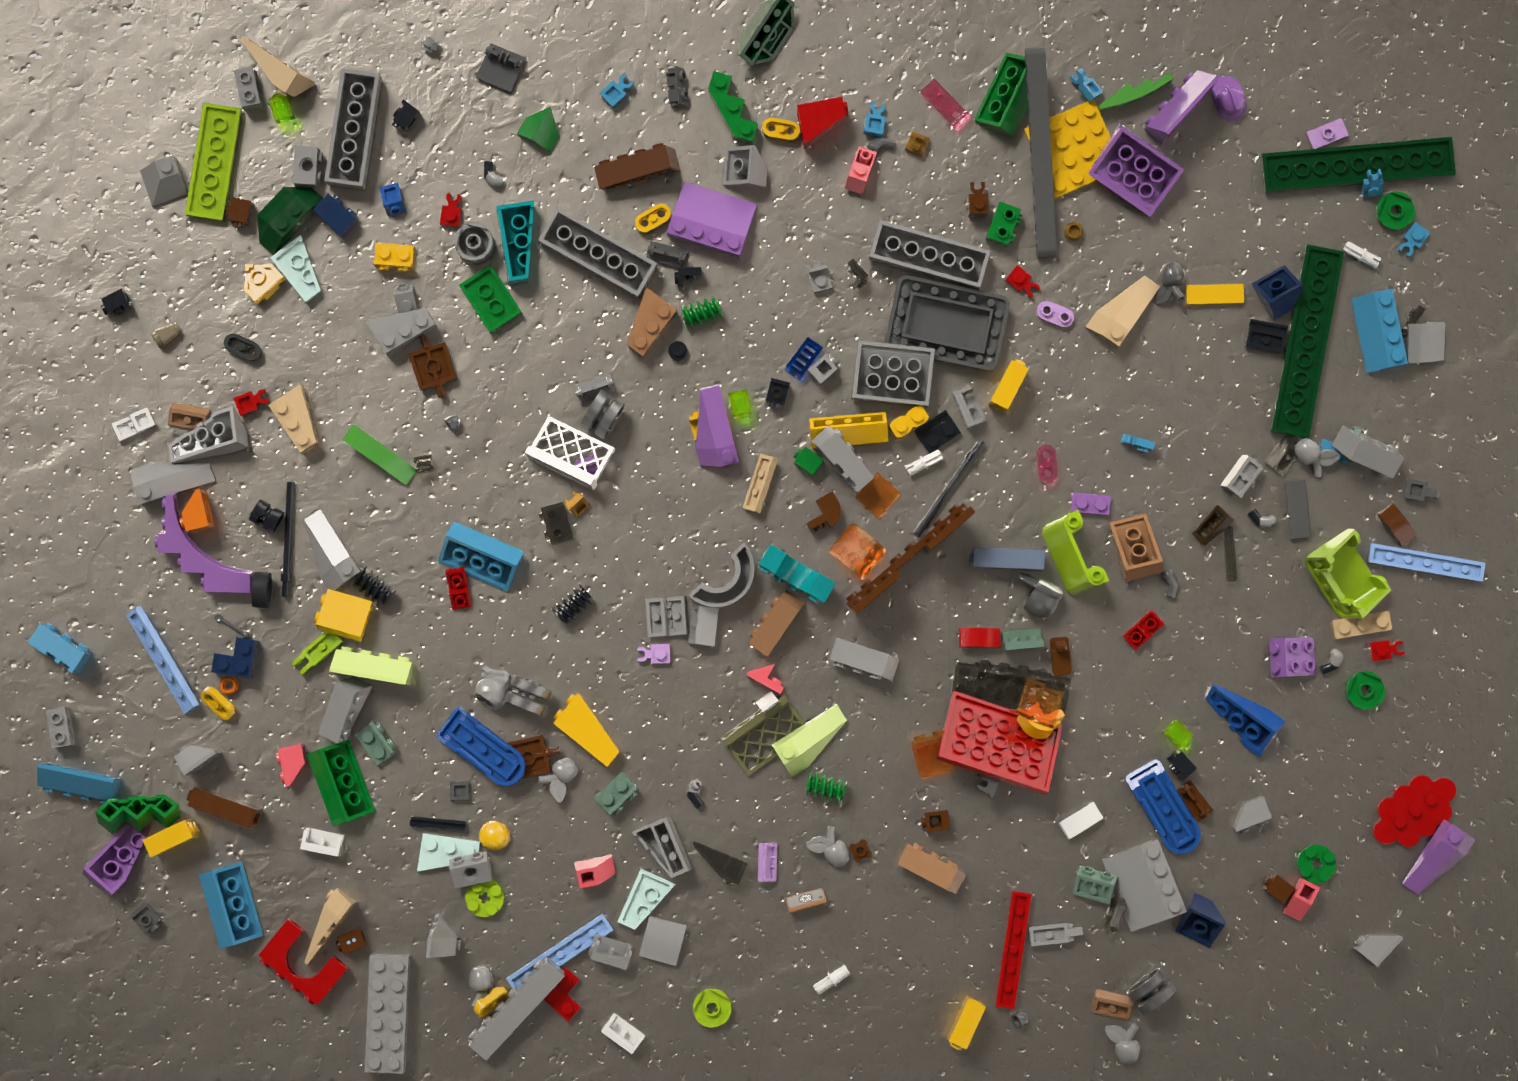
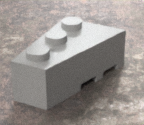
M426 308L366 321L387 356L437 327Z
M1344 425L1332 444L1333 447L1350 460L1391 478H1394L1405 459L1398 454L1400 451L1395 447H1386L1383 442L1377 439L1374 441L1369 436L1363 433L1360 434Z
M827 426L812 442L841 478L856 492H859L875 477L864 465V460L858 454L855 455L853 452L855 449L848 441L846 443L843 441V434L837 428L833 430L830 426Z
M836 638L830 660L835 662V666L844 669L846 666L852 667L853 672L862 675L863 672L870 673L869 677L877 680L884 678L890 681L893 680L900 660L889 654L840 638Z
M355 676L336 682L318 734L337 744L347 740L373 685Z
M670 815L631 832L671 878L693 869Z

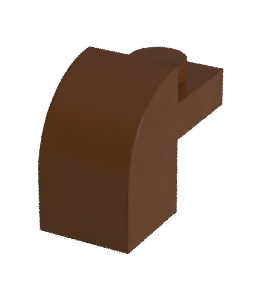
M833 491L816 500L822 515L806 523L810 531L814 529L816 532L824 528L825 522L828 523L830 528L838 522L841 508Z

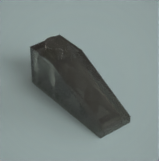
M697 841L693 842V846L715 872L724 879L723 883L733 887L735 884L739 885L748 864L747 862Z

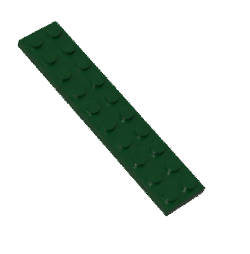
M1452 137L1261 154L1265 192L1363 184V179H1368L1367 171L1371 170V174H1376L1378 169H1381L1383 182L1456 175Z
M1309 244L1305 246L1299 278L1303 289L1294 304L1270 432L1309 439L1344 251Z

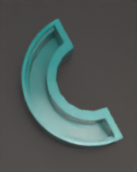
M771 544L758 564L760 571L768 575L772 573L774 580L781 584L783 581L790 584L788 588L797 593L800 590L808 594V599L817 604L819 601L825 603L836 582L801 564Z

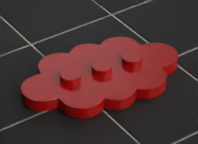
M1417 775L1410 780L1408 786L1402 785L1397 787L1392 797L1382 799L1378 804L1377 813L1380 820L1373 827L1374 838L1382 844H1390L1397 841L1402 846L1412 847L1419 842L1421 836L1432 835L1436 830L1437 824H1441L1443 820L1449 821L1451 818L1452 809L1449 802L1456 795L1454 782L1448 778H1439L1432 781L1425 775Z

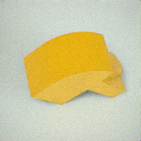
M1036 704L1023 710L1016 720L1029 736L1036 739H1045L1050 736L1054 729L1062 724L1061 721L1065 714L1060 709L1045 716L1039 705Z

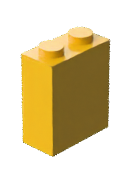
M1018 359L1016 361L1011 360L988 405L1006 413L1029 369L1025 367L1026 363Z
M328 589L327 593L322 595L320 605H322L321 611H317L314 623H316L317 630L362 642L373 609L372 601Z
M187 819L143 839V843L149 856L155 857L199 837L198 832L200 829L196 821L193 822L192 819Z
M968 996L965 997L947 1036L951 1047L960 1051L962 1048L967 1050L986 1008L983 1003Z

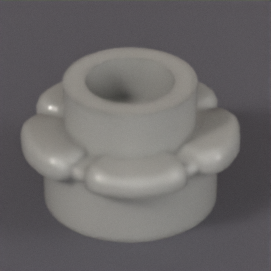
M427 36L424 41L421 40V43H423L422 48L430 53L438 51L439 43Z

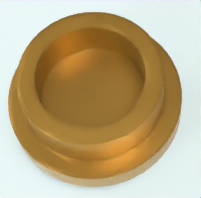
M1070 222L1064 229V235L1070 241H1077L1083 235V228L1077 222Z

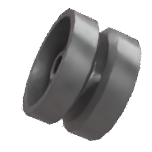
M601 390L587 410L581 426L590 431L598 423L595 435L604 440L618 422L625 403L615 399L608 406L611 396Z
M513 675L510 685L520 691L519 693L511 690L507 691L503 700L542 716L545 705L536 701V698L549 700L552 690L528 678L523 679Z
M1157 968L1142 977L1126 992L1132 1001L1140 1000L1137 1008L1143 1015L1158 1008L1177 991L1171 982L1163 983L1166 975L1161 968Z

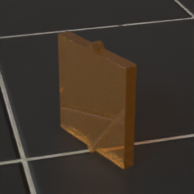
M877 472L874 475L875 478L864 486L855 498L865 506L866 510L868 509L879 518L901 493L891 485L890 481L885 480Z

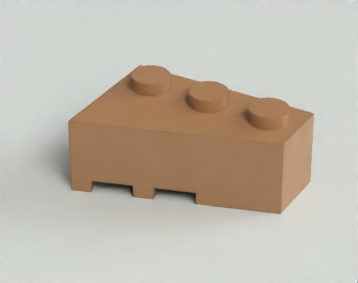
M647 287L627 343L628 347L642 358L646 356L677 314V309Z
M787 589L780 598L776 596L770 605L772 607L770 613L765 612L760 619L762 624L759 629L755 627L749 635L752 638L749 644L768 657L805 602Z
M916 843L914 846L907 844L898 865L947 891L957 894L966 876V873L957 869L959 865L949 860L947 863L941 861L942 857L934 852H931L930 855L924 852L925 848Z

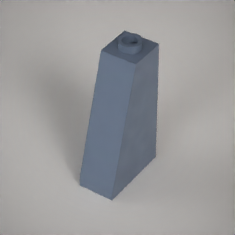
M974 547L973 552H969V563H972L973 568L1025 571L1044 570L1045 550Z

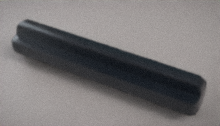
M412 816L409 822L411 827L461 832L466 831L467 822Z

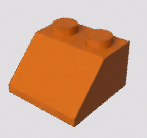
M196 489L181 512L182 518H180L182 529L192 534L214 529L207 493L202 489Z

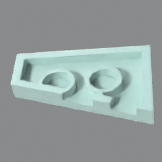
M301 235L270 257L305 303L321 292Z
M423 833L417 871L449 866V859L479 852L480 841Z
M640 869L617 922L635 930L676 884L644 869Z

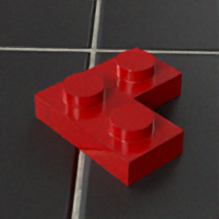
M565 967L563 969L564 978L543 1000L566 1021H569L581 1008L568 995V992L580 979Z

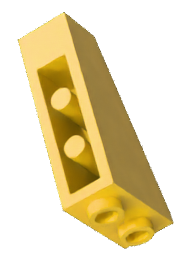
M579 693L575 696L572 694L565 702L567 707L563 711L560 709L553 717L555 719L553 724L608 767L620 751Z

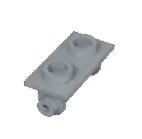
M610 374L574 385L580 404L595 399L601 390L608 394L616 392Z

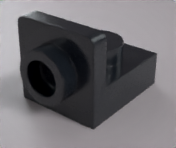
M701 267L678 268V272H675V284H678L679 289L683 288V277H686V280H698V277H702Z

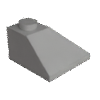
M756 146L726 148L724 186L744 188L766 187L767 167Z
M173 155L154 161L140 170L152 207L188 195L178 161Z
M186 744L177 750L178 754L174 757L182 774L186 776L192 775L221 755L222 752L217 749L195 745L188 747Z
M1394 933L1366 934L1356 940V946L1353 949L1370 965L1378 967L1404 938Z

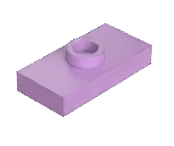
M1342 118L1305 133L1312 149L1321 148L1349 136Z
M759 843L758 882H776L777 843Z

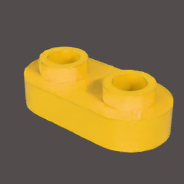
M768 118L762 125L764 135L769 138L794 141L800 134L799 125L794 121ZM771 125L775 127V130L772 132L768 130V127ZM793 129L794 133L792 135L787 134V130Z
M657 204L638 215L635 220V226L639 232L648 233L668 222L671 217V211L667 205ZM660 211L665 213V216L662 218L658 216ZM642 221H648V226L643 227L641 225Z
M207 687L201 692V699L204 704L219 718L228 720L235 714L233 704L220 694L217 689Z
M504 987L494 988L488 996L479 999L475 1003L474 1012L480 1018L488 1015L501 1001L504 1002L508 998L509 992Z

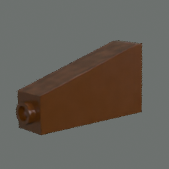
M194 787L187 796L188 806L247 828H256L262 809L199 787Z

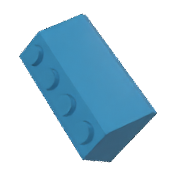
M1393 289L1352 298L1351 302L1366 373L1407 365L1408 361Z
M453 522L445 536L438 562L451 568L465 566L467 575L508 592L520 566L524 551L457 522Z
M38 763L37 786L43 787L42 791L54 793V790L62 791L61 795L73 797L74 793L81 795L80 799L90 801L92 797L98 798L99 803H105L110 798L118 797L121 778L49 763Z
M242 862L199 874L220 949L264 936Z

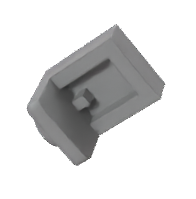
M403 283L394 287L398 314L417 310L413 284Z

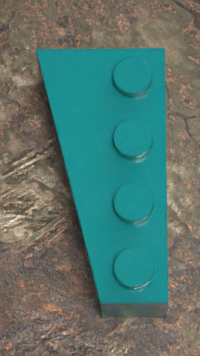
M534 201L496 207L508 285L528 281Z

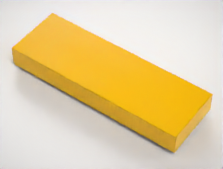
M1244 284L1185 286L1186 305L1244 303Z

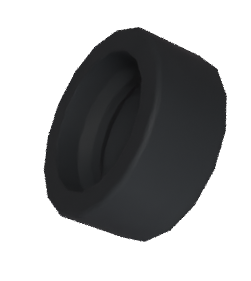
M255 572L251 588L252 607L269 608L272 597V575L270 572Z

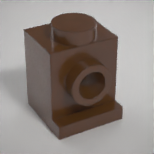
M948 810L925 812V817H921L922 829L926 828L927 832L950 829ZM933 817L938 818V823L936 825H933L931 823V819Z

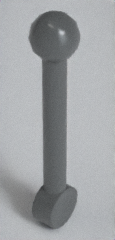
M220 614L215 616L217 622H222L240 633L243 638H249V632H244L223 619Z

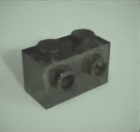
M564 502L542 507L539 518L541 524L546 525L547 531H544L546 542H550L554 546L574 540Z

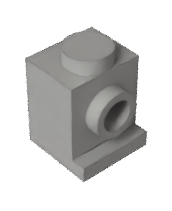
M824 355L808 369V373L821 386L838 370L836 367L838 364L831 356L827 357ZM822 366L827 367L828 371L826 373L820 371Z

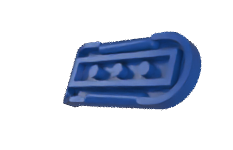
M457 707L437 732L436 737L496 784L512 786L523 778L526 771V763L522 754L461 707Z
M1158 759L1153 760L1126 777V781L1165 846L1177 854H1185L1194 850L1200 841V828Z

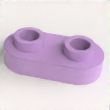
M1049 301L1041 302L1036 310L1037 316L1041 320L1061 328L1069 327L1074 320L1073 312L1070 309ZM1048 307L1050 313L1045 314L1043 308ZM1066 314L1068 316V320H1062L1061 315Z

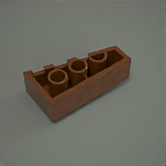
M660 143L653 145V149L647 151L646 149H639L630 156L628 154L617 156V160L614 161L609 159L600 161L599 165L594 166L599 189L609 190L630 184L629 180L633 182L644 181L648 175L660 177L665 175V171L673 170L674 173L681 171L675 149Z

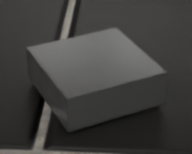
M470 781L450 782V801H470Z

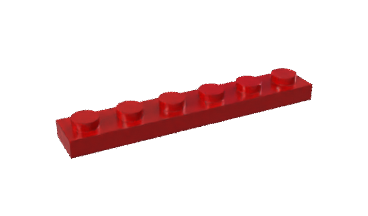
M1012 891L995 1001L996 1007L1015 1009L1032 896L1030 893Z

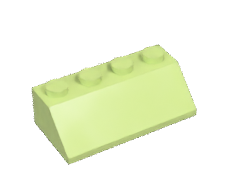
M342 646L341 650L336 649L329 672L410 685L414 663L409 662L410 658L398 656V660L390 659L391 655L379 653L378 657L371 655L372 651L360 650V653L352 652L353 648Z

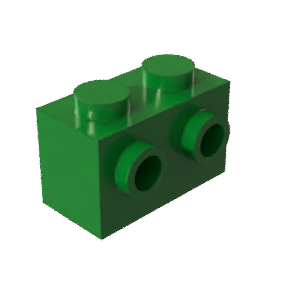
M1000 201L985 240L1006 248L1008 243L1012 244L1016 235L1013 232L1015 225H1020L1023 215H1020L1021 209Z

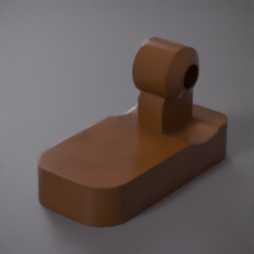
M1067 637L1051 638L1049 646L1052 673L1055 676L1069 675L1072 671L1069 639Z

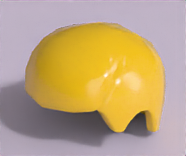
M490 821L480 829L479 841L485 848L498 851L505 848L509 843L510 832L505 824Z

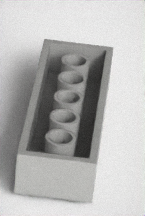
M341 69L324 180L327 185L365 190L382 82L380 74Z
M558 207L538 239L539 244L637 299L641 297L658 267L656 262Z
M880 220L869 260L979 290L991 251Z
M373 953L370 955L364 1072L397 1074L406 1072L411 955Z

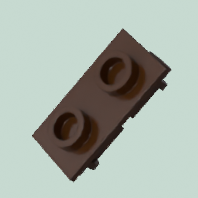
M1191 780L1177 789L1187 808L1198 822L1203 818H1207L1214 811Z

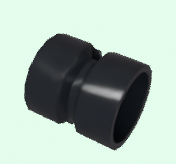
M260 499L252 510L249 521L258 526L262 524L263 529L273 534L282 522L285 512L276 507L271 508V504Z

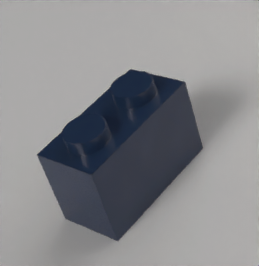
M328 193L316 205L313 211L337 234L344 238L358 223L355 218L357 214L349 207L346 210L341 205L343 201L338 196L334 195L332 197Z

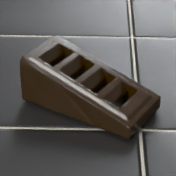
M1217 505L1192 534L1206 546L1230 526L1235 519ZM1203 531L1207 534L1205 537L1201 534Z

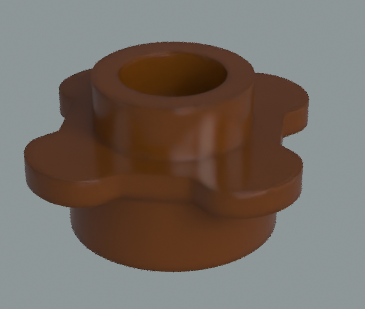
M860 840L859 843L849 846V850L853 852V859L856 862L861 861L864 857L869 858L871 856L866 840Z

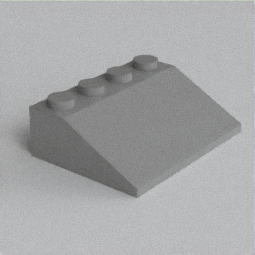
M858 340L852 399L928 408L935 349Z
M1153 839L1102 860L1106 872L1118 876L1114 892L1130 932L1187 912L1158 839Z

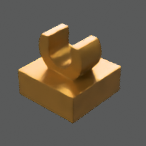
M912 131L905 150L922 157L930 138Z
M573 491L574 497L570 501L566 498L565 506L577 518L591 505L580 493L577 494Z

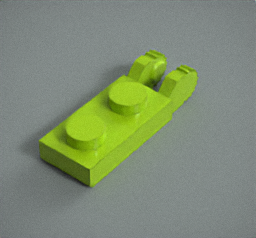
M324 632L302 651V654L292 662V665L294 667L299 666L307 658L309 663L299 672L304 676L343 644L344 641L338 635Z

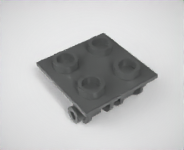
M490 43V46L485 50L486 55L476 78L511 92L525 57Z

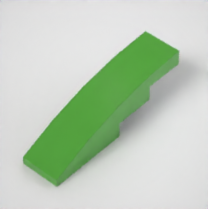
M1168 72L1155 83L1148 78L1136 88H1133L1128 83L1100 104L1098 110L1099 112L1107 111L1137 102L1172 82L1173 77Z
M354 424L342 439L405 485L408 484L417 469Z

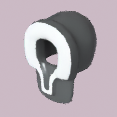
M1020 573V579L1034 586L1023 608L1038 618L1052 615L1063 596L1062 590L1043 578H1036L1029 573Z

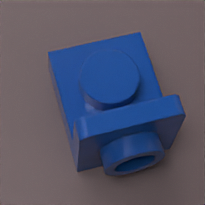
M398 183L380 187L382 202L387 216L397 215L406 211Z

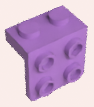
M1312 637L1269 639L1271 677L1311 676L1316 674L1314 639Z

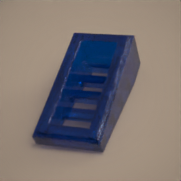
M807 337L786 365L785 371L796 379L801 380L823 347ZM809 346L810 348L815 350V353L811 352L805 347ZM804 352L805 354H807V355H808L809 357H811V358L808 359L807 357H805V356L802 355L801 353ZM799 358L801 361L806 363V365L804 366L802 363L797 361V359Z

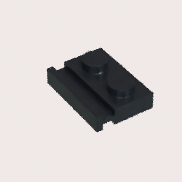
M1250 319L1245 347L1283 354L1288 326Z
M944 410L916 429L914 433L928 454L955 438L961 431L947 411Z

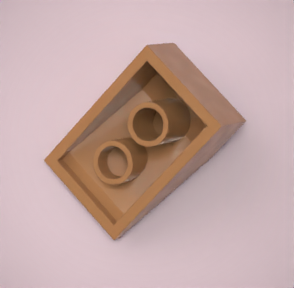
M1147 514L1109 522L1125 582L1162 573L1163 560Z

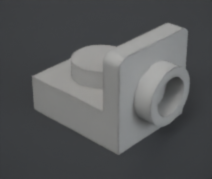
M821 262L811 265L812 268L808 269L813 293L832 289L827 264L823 265Z

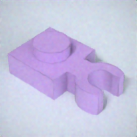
M650 644L651 650H647L644 647L637 648V651H644L645 653L643 658H637L639 662H644L651 658V664L670 663V644Z

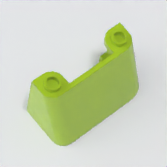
M1079 510L1048 523L1042 530L1043 538L1064 587L1072 595L1080 594L1109 581L1103 568L1094 566L1087 569L1072 535L1080 530L1083 525V519Z
M1347 529L1311 552L1304 559V563L1333 611L1341 618L1363 619L1391 591V588L1386 578L1371 574L1356 549L1361 540L1359 533L1355 529Z

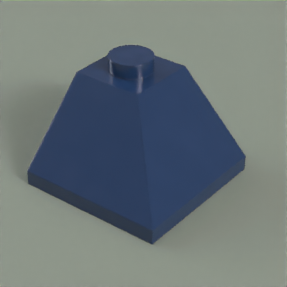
M1285 265L1252 283L1265 309L1274 319L1292 310L1303 289L1301 282Z
M1194 893L1186 906L1187 912L1182 914L1175 932L1210 948L1226 922L1212 900Z

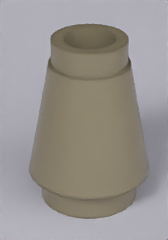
M175 323L156 329L151 335L157 346L161 347L162 345L166 346L182 332Z

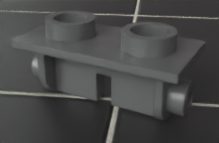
M678 66L669 68L666 73L667 86H674V89L668 90L669 104H671V107H678L679 104L688 106L687 100L689 95L685 85L687 80L686 73L683 68Z
M651 241L647 250V258L654 262L681 268L684 266L688 250Z

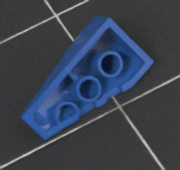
M1216 684L1213 685L1206 697V700L1219 716L1224 717L1230 724L1229 728L1232 732L1235 730L1241 737V743L1258 757H1261L1286 722L1271 710Z

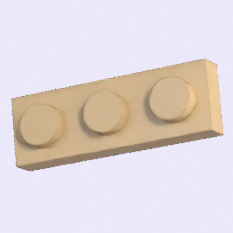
M760 454L742 507L743 509L761 513L778 461L777 458Z
M1389 611L1367 614L1363 619L1343 618L1331 620L1334 639L1393 630Z

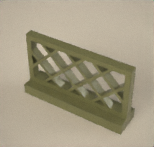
M783 693L776 697L779 703L767 712L763 713L759 709L721 737L724 744L748 776L777 756L772 744L762 743L764 732L774 733V744L777 734L788 735L791 733L792 723L805 724ZM786 706L792 711L790 719L780 718L781 710ZM767 720H776L775 731L764 729ZM779 721L790 722L788 733L778 731ZM753 730L761 731L759 742L749 741V735ZM737 742L745 743L744 753L735 752L732 746ZM748 743L759 745L757 755L746 754ZM761 745L772 747L771 754L768 757L760 756ZM746 757L757 758L756 765L748 770L745 766Z

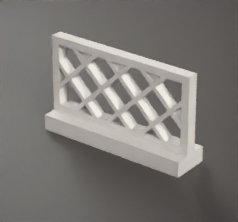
M549 416L532 446H528L525 454L529 460L594 491L598 485L597 480L614 453L615 448ZM550 424L557 425L559 432L549 435L547 429ZM573 433L575 440L565 443L563 434ZM561 436L563 444L552 447L550 439ZM548 440L550 448L544 450L537 448L541 441ZM590 441L592 447L581 451L579 442ZM577 443L579 452L568 455L566 447ZM564 448L566 456L555 457L553 451ZM602 448L608 450L606 456L597 458L595 450ZM593 451L595 460L585 463L583 454ZM580 456L582 464L572 465L570 458ZM597 463L598 469L595 475L588 473L586 467Z

